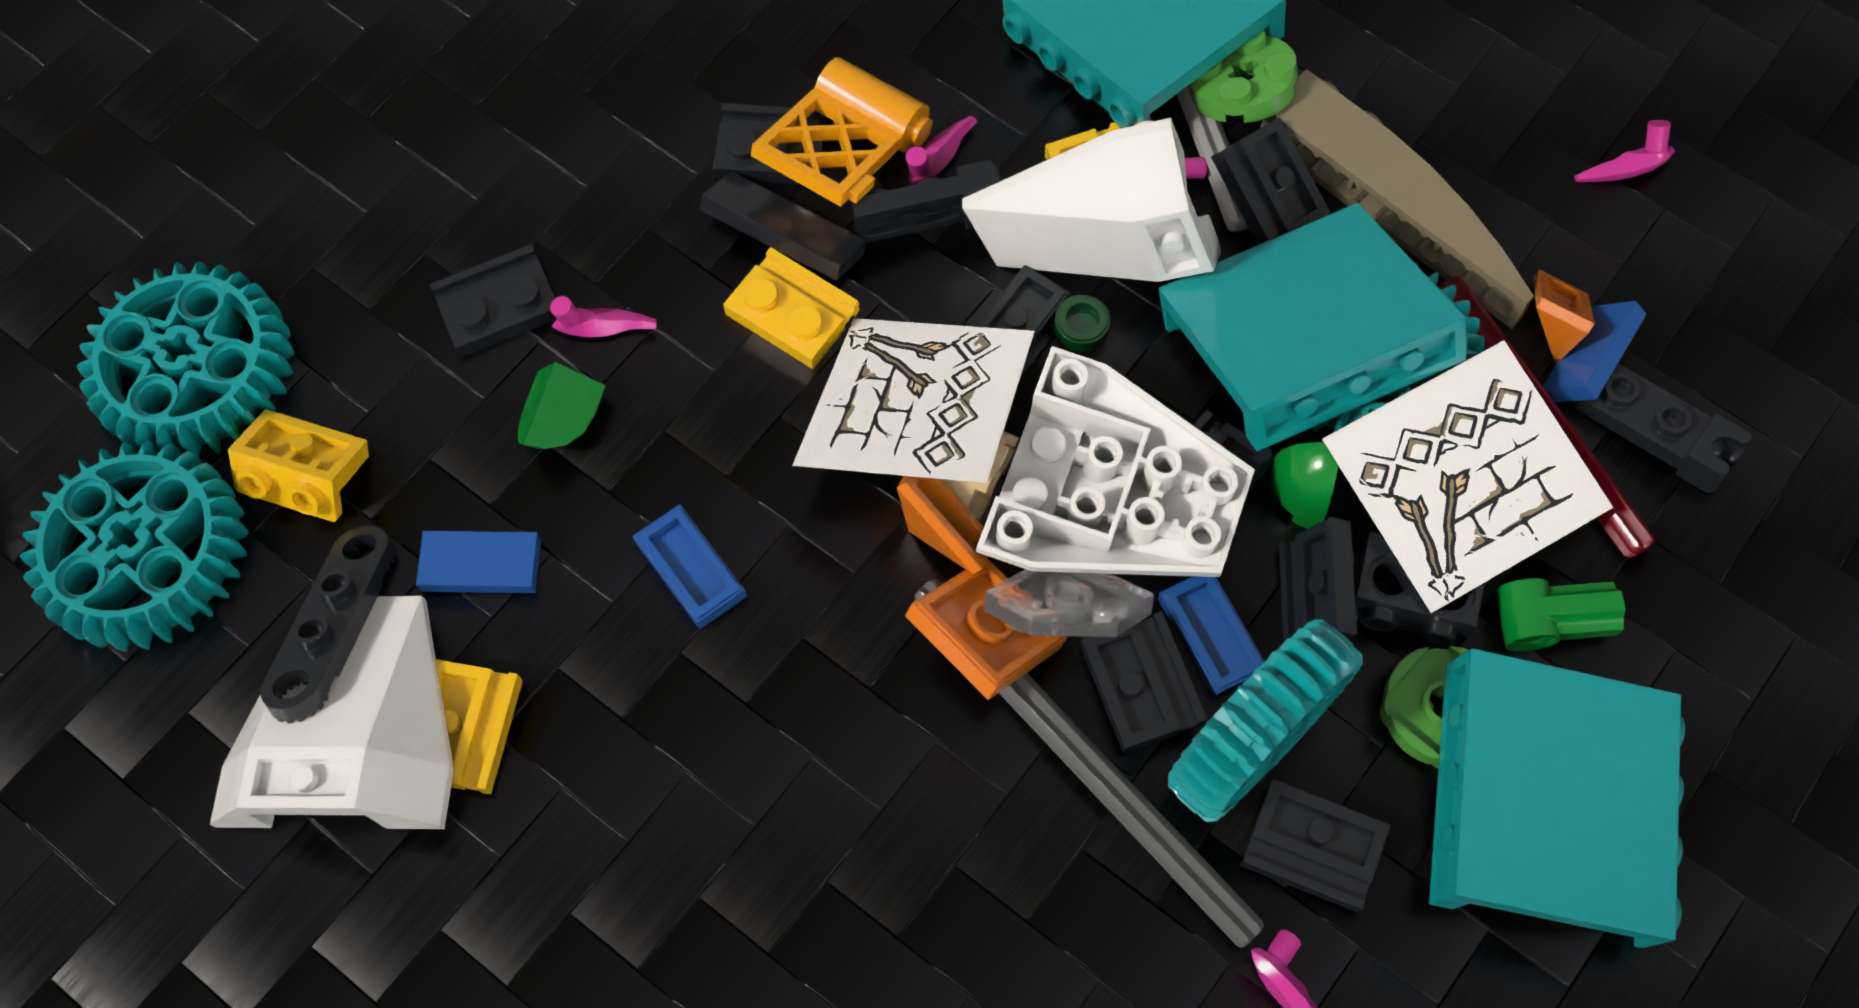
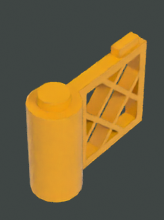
M835 57L824 67L815 88L752 144L751 156L841 207L847 200L855 204L874 187L875 178L872 175L898 150L903 153L913 146L921 147L931 132L933 121L928 118L929 107L927 104L848 61ZM814 111H817L833 120L835 125L808 126L806 118ZM867 139L878 145L875 150L852 151L850 140ZM839 140L842 150L815 153L812 142ZM802 142L804 153L785 154L775 147L779 143ZM846 167L848 176L839 184L821 174L819 168Z

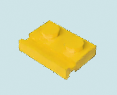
M770 247L766 252L767 257L759 266L755 265L725 301L723 304L725 314L806 366L814 369L844 332L845 325L852 316L855 317L859 313V302Z
M435 659L454 766L451 788L462 790L466 788L491 795L523 680L516 673H498L488 668Z

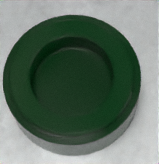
M1075 295L1064 300L1057 308L1054 331L1058 341L1067 349L1075 352L1093 351L1100 347L1108 336L1110 314L1107 307L1099 299L1089 295Z

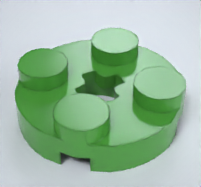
M1263 29L1190 84L1193 101L1204 115L1217 121L1226 122V115H1243L1244 123L1256 122L1271 117L1284 109L1295 95L1294 85L1298 81L1297 58L1288 44L1273 36H1266ZM1252 75L1253 78L1247 80L1240 76Z
M1449 646L1448 649L1435 648L1428 650L1429 647L1417 649L1407 655L1388 678L1384 687L1383 703L1380 706L1381 720L1388 727L1390 735L1399 747L1413 758L1423 763L1431 764L1438 769L1442 718L1432 711L1434 705L1429 699L1431 694L1440 699L1444 697L1446 664L1468 651L1461 647Z

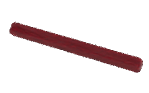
M1454 276L1438 286L1440 289L1456 285V295L1453 302L1470 301L1468 317L1480 319V328L1477 335L1485 338L1483 351L1502 341L1506 342L1613 506L1612 509L1596 518L1623 555L1632 558L1649 549L1655 542L1653 533L1463 278Z

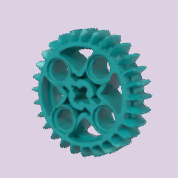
M200 261L195 264L191 273H188L182 264L176 262L172 275L166 277L160 269L154 268V280L146 284L133 277V283L136 288L127 296L119 291H114L119 303L112 310L99 307V312L105 318L102 325H87V330L95 338V341L79 345L80 350L88 359L77 365L80 374L85 378L79 387L89 399L87 405L91 412L102 422L101 424L113 436L115 435L123 442L129 443L134 449L141 448L142 444L148 440L154 443L160 450L170 443L180 451L184 449L186 452L190 451L200 457L202 445L208 444L216 453H220L221 439L230 436L236 441L241 436L239 430L247 424L251 425L261 410L267 409L276 412L269 398L271 394H287L286 388L279 378L293 374L292 368L286 359L291 358L295 354L293 346L288 341L291 336L289 327L284 322L279 308L273 300H270L262 287L257 283H251L240 271L231 275L228 269L219 264L211 272ZM246 319L252 328L254 336L253 342L250 344L237 339L243 331ZM244 369L239 375L232 377L236 372ZM124 376L136 379L129 390L127 400L122 390ZM208 399L217 400L209 406L205 407ZM169 404L166 409L159 412L162 407Z
M146 440L138 453L129 443L123 442L118 457H113L106 449L100 448L99 463L93 466L85 460L78 459L81 469L78 475L70 478L65 474H59V479L64 487L57 494L47 491L42 492L43 497L50 503L46 511L30 512L31 517L40 526L37 530L23 533L24 539L35 548L23 552L20 557L26 565L32 568L23 576L27 584L35 589L31 597L36 604L45 609L44 614L59 627L62 626L73 637L80 640L86 639L94 646L104 648L109 643L117 650L125 652L132 641L140 648L149 650L153 634H156L165 642L172 643V628L179 624L189 632H194L191 620L194 614L199 611L211 617L213 616V611L208 604L210 599L214 595L229 598V593L221 585L224 578L241 577L240 572L230 561L247 556L245 549L237 542V540L246 537L248 532L246 527L239 521L245 513L234 499L236 497L234 490L221 478V475L214 467L206 462L203 463L196 454L190 451L182 453L170 443L160 450L154 443ZM146 484L129 501L120 494L127 489ZM187 498L181 507L173 510L177 502ZM105 505L104 508L98 514L93 516L94 512L99 507ZM81 531L88 539L71 553L74 540L78 532ZM204 532L198 554L192 560L183 550ZM181 572L177 582L170 587H166L170 578ZM98 579L94 588L85 593L89 584ZM141 590H144L152 597V600L145 604L123 609Z
M1323 619L1308 622L1303 628H1299L1291 638L1286 639L1277 651H1273L1268 659L1259 668H1256L1242 685H1239L1237 691L1206 722L1205 727L1192 739V743L1181 753V758L1168 773V787L1177 795L1176 797L1194 814H1198L1205 822H1215L1224 817L1230 809H1233L1242 798H1245L1274 769L1277 763L1289 753L1293 746L1304 737L1305 733L1333 704V701L1344 691V688L1360 670L1363 664L1362 654L1354 647L1350 640Z

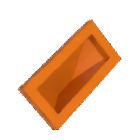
M1538 269L1533 277L1536 308L1556 365L1559 360H1562L1589 334L1595 322L1588 293Z
M903 476L897 490L908 531L973 575L980 571L988 557L976 552L984 529L983 525L942 479Z

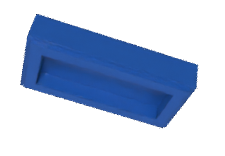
M1636 301L1591 306L1595 322L1589 334L1562 360L1557 362L1543 386L1554 402L1596 400L1646 316V313Z
M680 504L632 536L636 545L699 630L747 597L743 586Z
M423 531L416 586L421 592L536 593L541 538L537 532Z
M1193 576L1159 592V603L1214 700L1237 689L1239 685H1242L1253 674L1256 668H1259L1265 662L1216 577Z

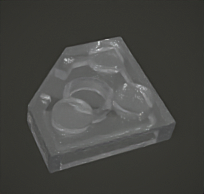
M1024 569L986 591L984 612L1007 623L1012 629L1025 632L1031 636L1117 637L1151 615L1154 594L1112 574L1038 572Z

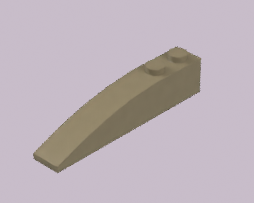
M1306 69L1298 77V81L1294 85L1295 95L1291 102L1275 115L1263 119L1261 127L1280 117L1312 179L1348 207L1359 203L1396 243L1432 270L1438 272L1446 280L1454 276L1463 278L1483 307L1511 329H1514L1521 321L1534 298V294L1494 236L1470 206L1438 172L1390 129L1385 127L1376 115L1369 111H1363L1340 94L1339 90L1332 83L1321 80Z

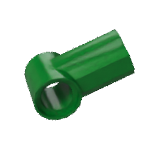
M1532 578L1503 584L1495 589L1494 592L1505 648L1508 651H1536L1553 646L1560 642V640L1618 636L1624 630L1625 603L1622 591L1615 587L1614 582L1549 586V582L1544 579Z

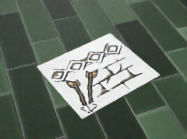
M854 318L793 466L987 483L1035 331Z
M1505 341L1494 345L1322 439L1431 613L1613 508Z

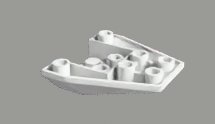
M1171 118L1158 121H1143L1134 126L1112 130L962 199L964 212L995 264L1000 267L1022 269L1024 265H1027L1033 270L1159 282L1212 272L1221 254L1220 242L1209 215L1198 217L1188 194L1184 150Z
M1052 346L1033 395L1030 415L999 497L996 496L976 552L1030 571L1220 577L1255 469L1107 364Z
M422 596L377 597L340 676H335L330 686V692L327 693L329 696L328 701H323L324 707L321 710L318 708L314 710L316 714L313 717H310L308 714L304 716L305 720L299 722L298 719H295L294 723L290 724L286 720L279 722L271 715L262 701L261 695L259 696L222 765L210 825L216 828H272L275 815H366L386 829H445L454 766L441 687L435 663L436 657L427 602ZM301 681L300 686H296L295 683L291 684L293 689L289 690L286 688L287 694L282 695L283 699L297 696L307 685H303Z

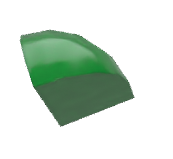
M557 362L539 370L520 418L517 434L518 442L535 449H548L569 444L582 435L592 421L606 385Z
M1324 442L1300 443L1284 448L1274 457L1273 465L1269 470L1270 492L1273 497H1278L1281 505L1293 515L1292 521L1295 524L1308 529L1325 520L1339 465Z

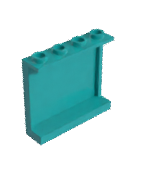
M1002 0L1004 10L1002 22L1009 37L1018 44H1025L1035 52L1049 70H1057L1071 81L1082 97L1086 99L1092 98L1109 112L1113 121L1122 128L1134 126L1143 121H1150V114L1263 29L1266 36H1273L1278 39L1283 38L1285 33L1286 0Z
M1359 203L1216 263L1215 269L1212 272L1186 276L1159 287L1165 329L1168 333L1179 328L1182 330L1243 411L1246 437L1256 451L1466 360V317Z
M1470 649L1446 664L1429 904L1449 909H1455L1467 904H1475L1634 937V947L1638 948L1675 941L1676 930L1679 927L1682 915L1681 904L1677 898V868L1683 854V844L1678 836L1679 805L1684 795V782L1679 775L1680 746L1685 736V722L1681 717V694L1477 649Z

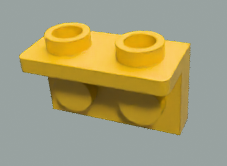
M267 409L228 448L234 488L237 492L331 522H336L342 515L341 489L369 457L366 439Z

